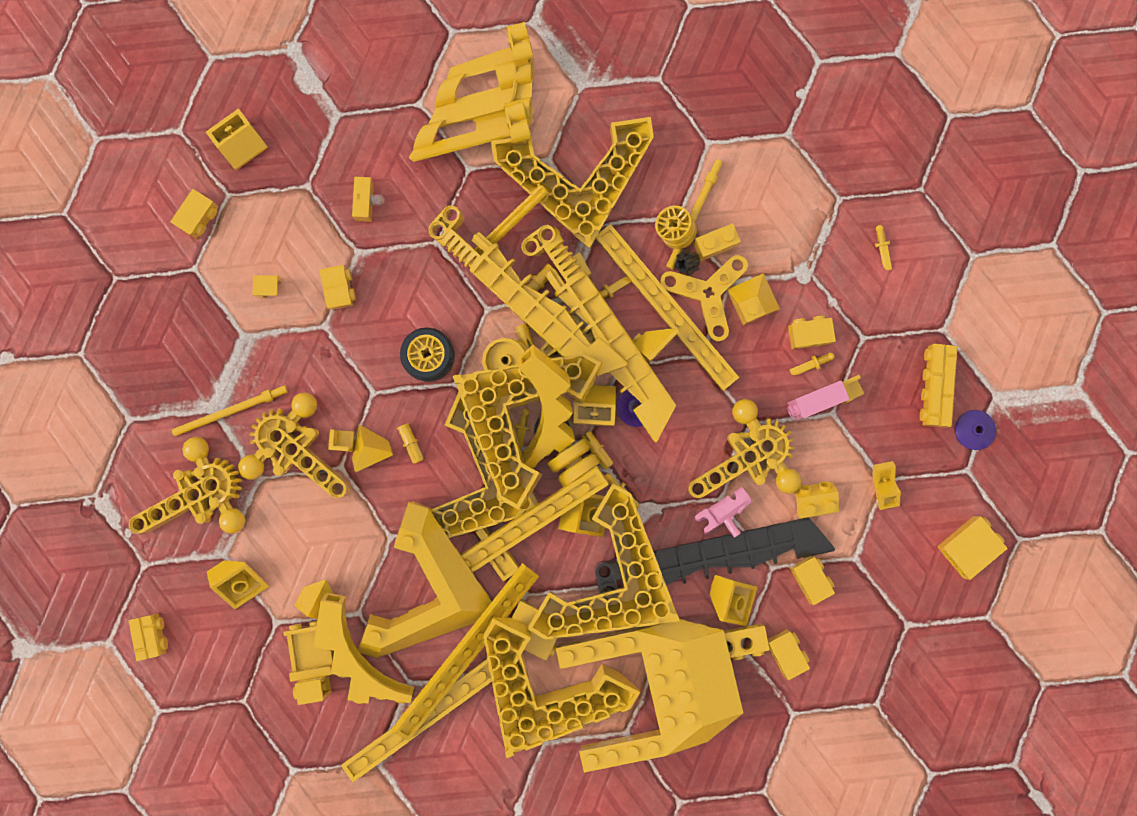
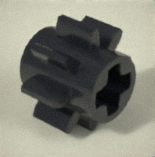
M687 249L677 255L678 259L675 265L680 273L685 272L686 276L699 270L698 266L701 260L697 252L690 253V250Z

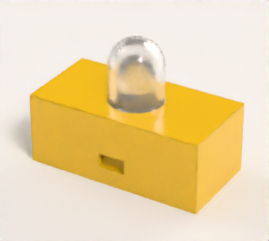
M354 177L352 217L355 221L372 222L373 206H382L385 203L383 195L373 194L374 182L371 177Z

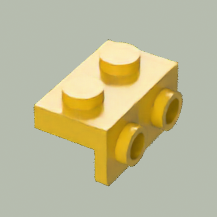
M832 481L801 485L794 493L799 519L839 512V494Z

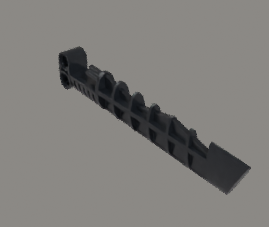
M807 517L742 531L736 538L732 534L659 549L653 552L664 581L668 585L679 579H682V583L686 584V576L702 568L705 578L709 579L708 567H727L728 573L732 574L731 567H751V569H755V566L770 559H773L774 564H777V556L792 549L795 551L796 558L800 559L832 552L835 548L814 522ZM616 559L600 561L596 564L595 576L599 593H603L604 588L607 586L613 587L614 590L618 589L616 580L622 579V575ZM602 566H608L610 572L606 576H601L599 569Z

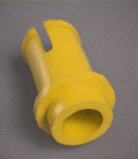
M527 323L515 327V334L518 333L520 341L527 348H530L532 345L535 346L529 332L530 326H527Z

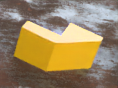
M893 461L873 465L872 480L880 510L900 506L901 491L895 482L896 466Z

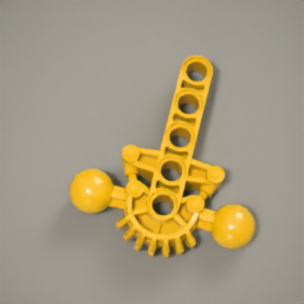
M306 392L297 394L292 400V411L288 416L283 415L282 409H278L277 412L274 409H270L269 415L266 412L262 413L263 419L256 418V422L259 424L251 426L256 431L250 432V436H255V440H251L250 443L257 444L259 449L254 455H246L240 460L238 469L242 477L247 480L259 478L264 472V461L267 458H271L274 467L273 473L276 476L287 474L291 467L295 465L330 496L342 498L349 494L350 484L309 449L314 440L319 436V431L315 428L301 427L298 423L301 418L310 417L315 413L317 401L313 395ZM280 431L282 434V438L280 441L277 442L274 438L275 432ZM300 431L301 435L295 437L292 433ZM292 444L297 446V452L294 455L289 451ZM278 451L281 453L279 460L276 458ZM307 457H310L313 461L310 468L305 466V459ZM322 470H325L328 473V478L326 481H323L320 478V473ZM338 483L343 485L344 490L342 494H338L335 491V486Z
M749 399L737 401L732 410L733 417L738 423L747 425L749 428L748 433H731L727 436V440L735 455L692 480L688 485L689 494L695 498L704 497L747 471L754 484L763 485L770 469H774L777 473L776 486L781 492L785 494L795 493L801 486L800 474L792 468H787L783 461L786 457L793 458V455L788 453L789 450H795L794 446H789V443L794 442V438L787 439L791 431L784 433L783 430L786 426L782 425L778 428L779 421L777 420L771 425V419H767L766 425L761 426L757 420V405ZM744 438H749L754 443L748 446L743 440ZM766 440L772 445L769 452H765L762 448V444ZM747 451H751L754 454V460L750 463L745 460V453ZM765 459L766 467L762 470L759 462ZM730 462H735L737 465L735 473H730L727 470V465ZM714 472L720 476V480L716 484L710 481V475ZM695 483H700L703 487L702 492L698 495L692 491Z
M201 437L189 438L184 442L182 448L183 455L187 460L195 462L197 468L194 471L176 470L173 473V477L176 479L180 491L133 516L129 521L131 532L136 534L149 533L188 511L192 512L197 523H209L213 511L219 508L221 512L219 518L220 528L228 534L238 533L244 528L246 522L245 515L240 510L232 508L229 501L232 498L240 497L236 493L237 490H242V487L237 486V483L242 482V479L236 478L240 473L239 471H233L235 466L233 464L228 465V460L221 461V458H215L213 464H210L207 459L209 452L208 443ZM193 476H196L200 480L196 482L193 479ZM213 480L217 482V487L215 490H212L211 483ZM195 490L199 492V497L197 500L193 498V493ZM177 500L181 502V507L178 510L175 507ZM159 510H161L163 513L161 519L157 517V513ZM141 520L145 523L143 529L139 526Z

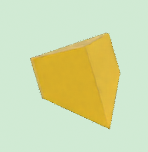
M360 424L352 455L353 466L356 472L393 455L391 444L388 440Z
M325 579L303 587L294 606L307 617L318 620L322 597L325 593L334 594L328 581Z

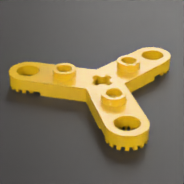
M735 255L707 281L668 271L662 275L660 284L667 292L699 301L710 339L721 342L728 336L729 329L720 296L745 273L748 263L743 256ZM740 261L743 267L742 270L735 271L732 268V262ZM669 276L676 280L675 286H666L665 278ZM710 288L714 296L711 295L709 298H706L703 290L706 291ZM716 326L722 327L724 331L723 336H715L713 328Z

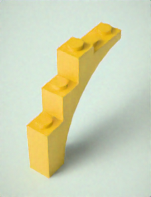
M534 345L518 358L519 370L532 382L542 404L541 419L537 432L528 447L521 453L524 464L532 469L545 456L550 455L553 449L561 453L575 441L573 429L565 423L573 414L571 402L561 395L566 393L571 386L569 375Z
M325 593L320 602L314 647L322 651H334L331 674L341 678L351 677L348 700L357 704H368L370 697H375L378 700L388 699L400 704H411L415 686L400 683L385 676L375 669L357 649L347 627L345 614L346 596Z

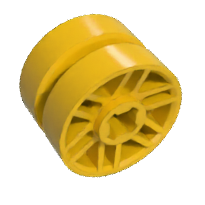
M669 206L663 209L656 218V231L668 247L682 249L689 246L695 239L697 227L685 208Z

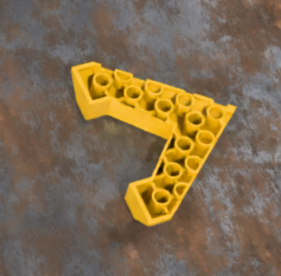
M651 117L611 123L610 135L612 146L581 188L570 183L564 176L536 157L533 151L532 139L512 144L511 138L491 141L494 162L529 194H532L540 185H543L548 190V194L539 203L590 249L654 135Z
M584 353L552 358L551 360L569 375L571 386L566 394L583 403L595 382L602 363ZM519 364L500 367L494 370L477 371L471 374L454 375L453 379L459 390L499 498L519 510L532 494L542 474L524 464L510 409L540 401L539 394L532 382L519 370Z
M458 392L445 426L464 434L485 487L433 509L428 507L449 538L513 520L538 504L533 492L519 510L500 500L469 416ZM412 501V503L425 506V505L420 504V503H418V502H416V501Z
M613 483L592 520L610 530L624 588L569 602L550 591L527 628L545 640L680 621L632 495Z
M408 502L394 548L415 554L437 598L391 620L370 614L358 650L361 654L378 658L476 623L492 602L428 507Z
M494 617L483 635L506 758L514 756V753L523 749L529 750L543 744L545 741L554 740L582 729L584 725L591 722L597 723L607 719L616 712L629 710L640 694V690L620 672L602 663L592 680L536 696L523 655V650L531 639V631L527 629L529 626L513 618Z

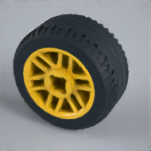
M429 327L416 329L404 339L401 345L400 360L402 366L408 374L417 380L424 382L439 380L448 374L454 364L455 352L453 345L448 337L437 329ZM430 352L431 356L425 358L424 353Z

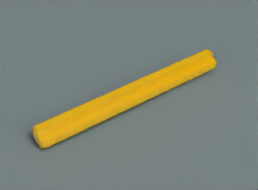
M540 185L486 238L492 244L500 241L548 194V190L543 185ZM479 247L475 248V250L483 255L484 252Z

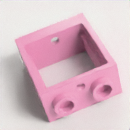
M838 381L787 402L789 405L787 410L790 417H794L795 421L845 402L849 400L842 381Z

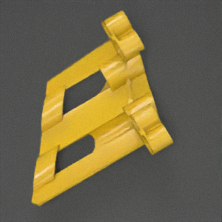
M525 22L505 27L510 47L450 68L447 79L442 82L435 99V111L429 123L420 129L415 139L413 151L409 156L410 160L415 162L511 137L512 144L532 139L530 124L533 122L532 83L534 81V56ZM496 70L499 82L497 87L456 98L457 89L462 79ZM471 119L476 124L474 132L435 142L437 131L441 127Z

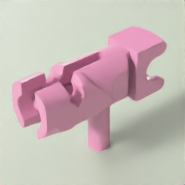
M742 487L733 492L736 500L726 496L694 517L697 522L701 520L709 522V525L704 528L705 535L717 529L722 523L726 525L734 538L741 534L732 521L734 519L733 516L737 513L741 514L752 502Z

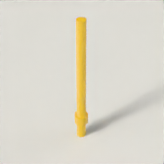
M719 159L715 160L711 171L707 173L704 179L705 184L690 215L694 222L697 220L712 185H715L718 179L717 174L723 164ZM683 248L673 250L666 265L667 268L674 269L678 259L677 255L681 254Z
M284 385L274 390H265L261 392V395L172 429V433L176 437L257 404L271 402L275 397L288 393V389Z

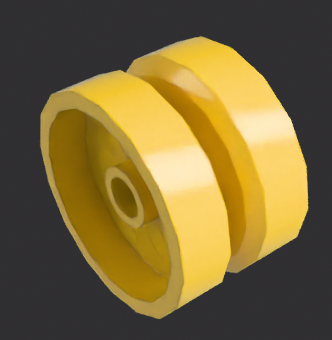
M500 338L494 340L486 347L483 353L482 364L484 370L517 365L518 358L528 348L518 339ZM507 357H508V359H509L508 364H506V362H505V360L507 359Z
M585 439L567 447L561 453H558L557 457L547 463L552 472H558L565 467L566 471L557 478L562 487H565L600 463L595 454H590L584 459L581 458L590 448Z

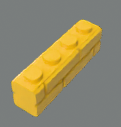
M932 344L924 352V360L927 361V367L923 370L922 375L925 381V389H922L921 392L924 408L920 410L919 416L922 426L952 427L958 346Z

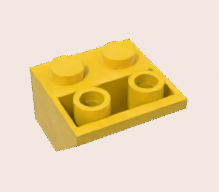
M239 108L206 131L212 142L235 170H238L268 148Z
M593 385L583 403L575 399L573 424L614 427L616 386Z

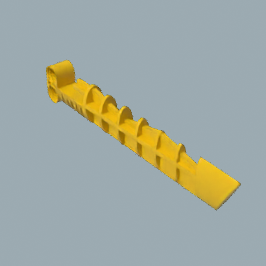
M451 205L447 206L429 226L430 236L443 247H448V252L453 251V256L459 257V262L464 261V266L470 267V272L563 357L584 353L602 363L597 376L628 365L600 337L591 345L580 330L584 322L581 321L577 325L567 312L565 305L561 306L546 297L549 294L548 290L540 294L526 286L532 275L529 274L521 281L512 268L515 260L507 261L499 250L497 243L492 244L480 232L475 234L471 241L484 252L481 255L456 232L463 224L465 218L464 213L460 209ZM457 212V218L454 221H450V214ZM439 227L444 228V232L441 236H437L436 234L437 229Z
M549 225L540 227L522 242V251L526 255L534 257L547 252L567 282L566 284L564 283L556 269L549 271L545 276L556 291L554 295L571 308L568 311L570 315L576 313L588 324L582 330L583 334L592 330L595 340L600 337L628 363L627 366L608 372V374L610 373L624 386L620 390L621 393L628 390L642 403L633 411L654 442H657L676 404L586 272L580 270L581 265L576 264L577 259L572 258L573 253L567 251L568 246L563 245L564 240L560 236L559 230ZM548 230L553 232L550 240H547L545 237ZM535 242L537 248L532 253L530 251V244Z

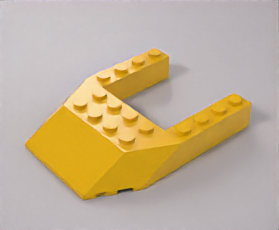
M679 619L680 621L631 628L562 643L556 647L560 669L642 652L659 724V730L582 745L579 753L584 772L663 757L706 743L743 714L724 630Z

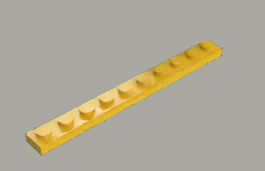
M609 224L598 233L595 238L670 329L677 328L679 330L676 336L721 390L724 391L739 378L738 375L613 226Z
M595 466L461 553V556L471 571L474 572L609 485V482L598 466Z
M522 563L392 727L395 734L410 741L485 646L483 635L494 617L507 618L538 579L539 575Z
M488 659L455 682L410 741L492 682ZM391 728L342 763L341 767L353 783L409 741L395 734Z

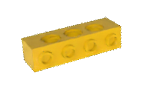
M763 624L724 630L726 641L730 642L729 654L732 660L744 659V655L748 654L761 656L765 654L764 651H769L766 630ZM750 638V645L746 648L741 647L742 639Z

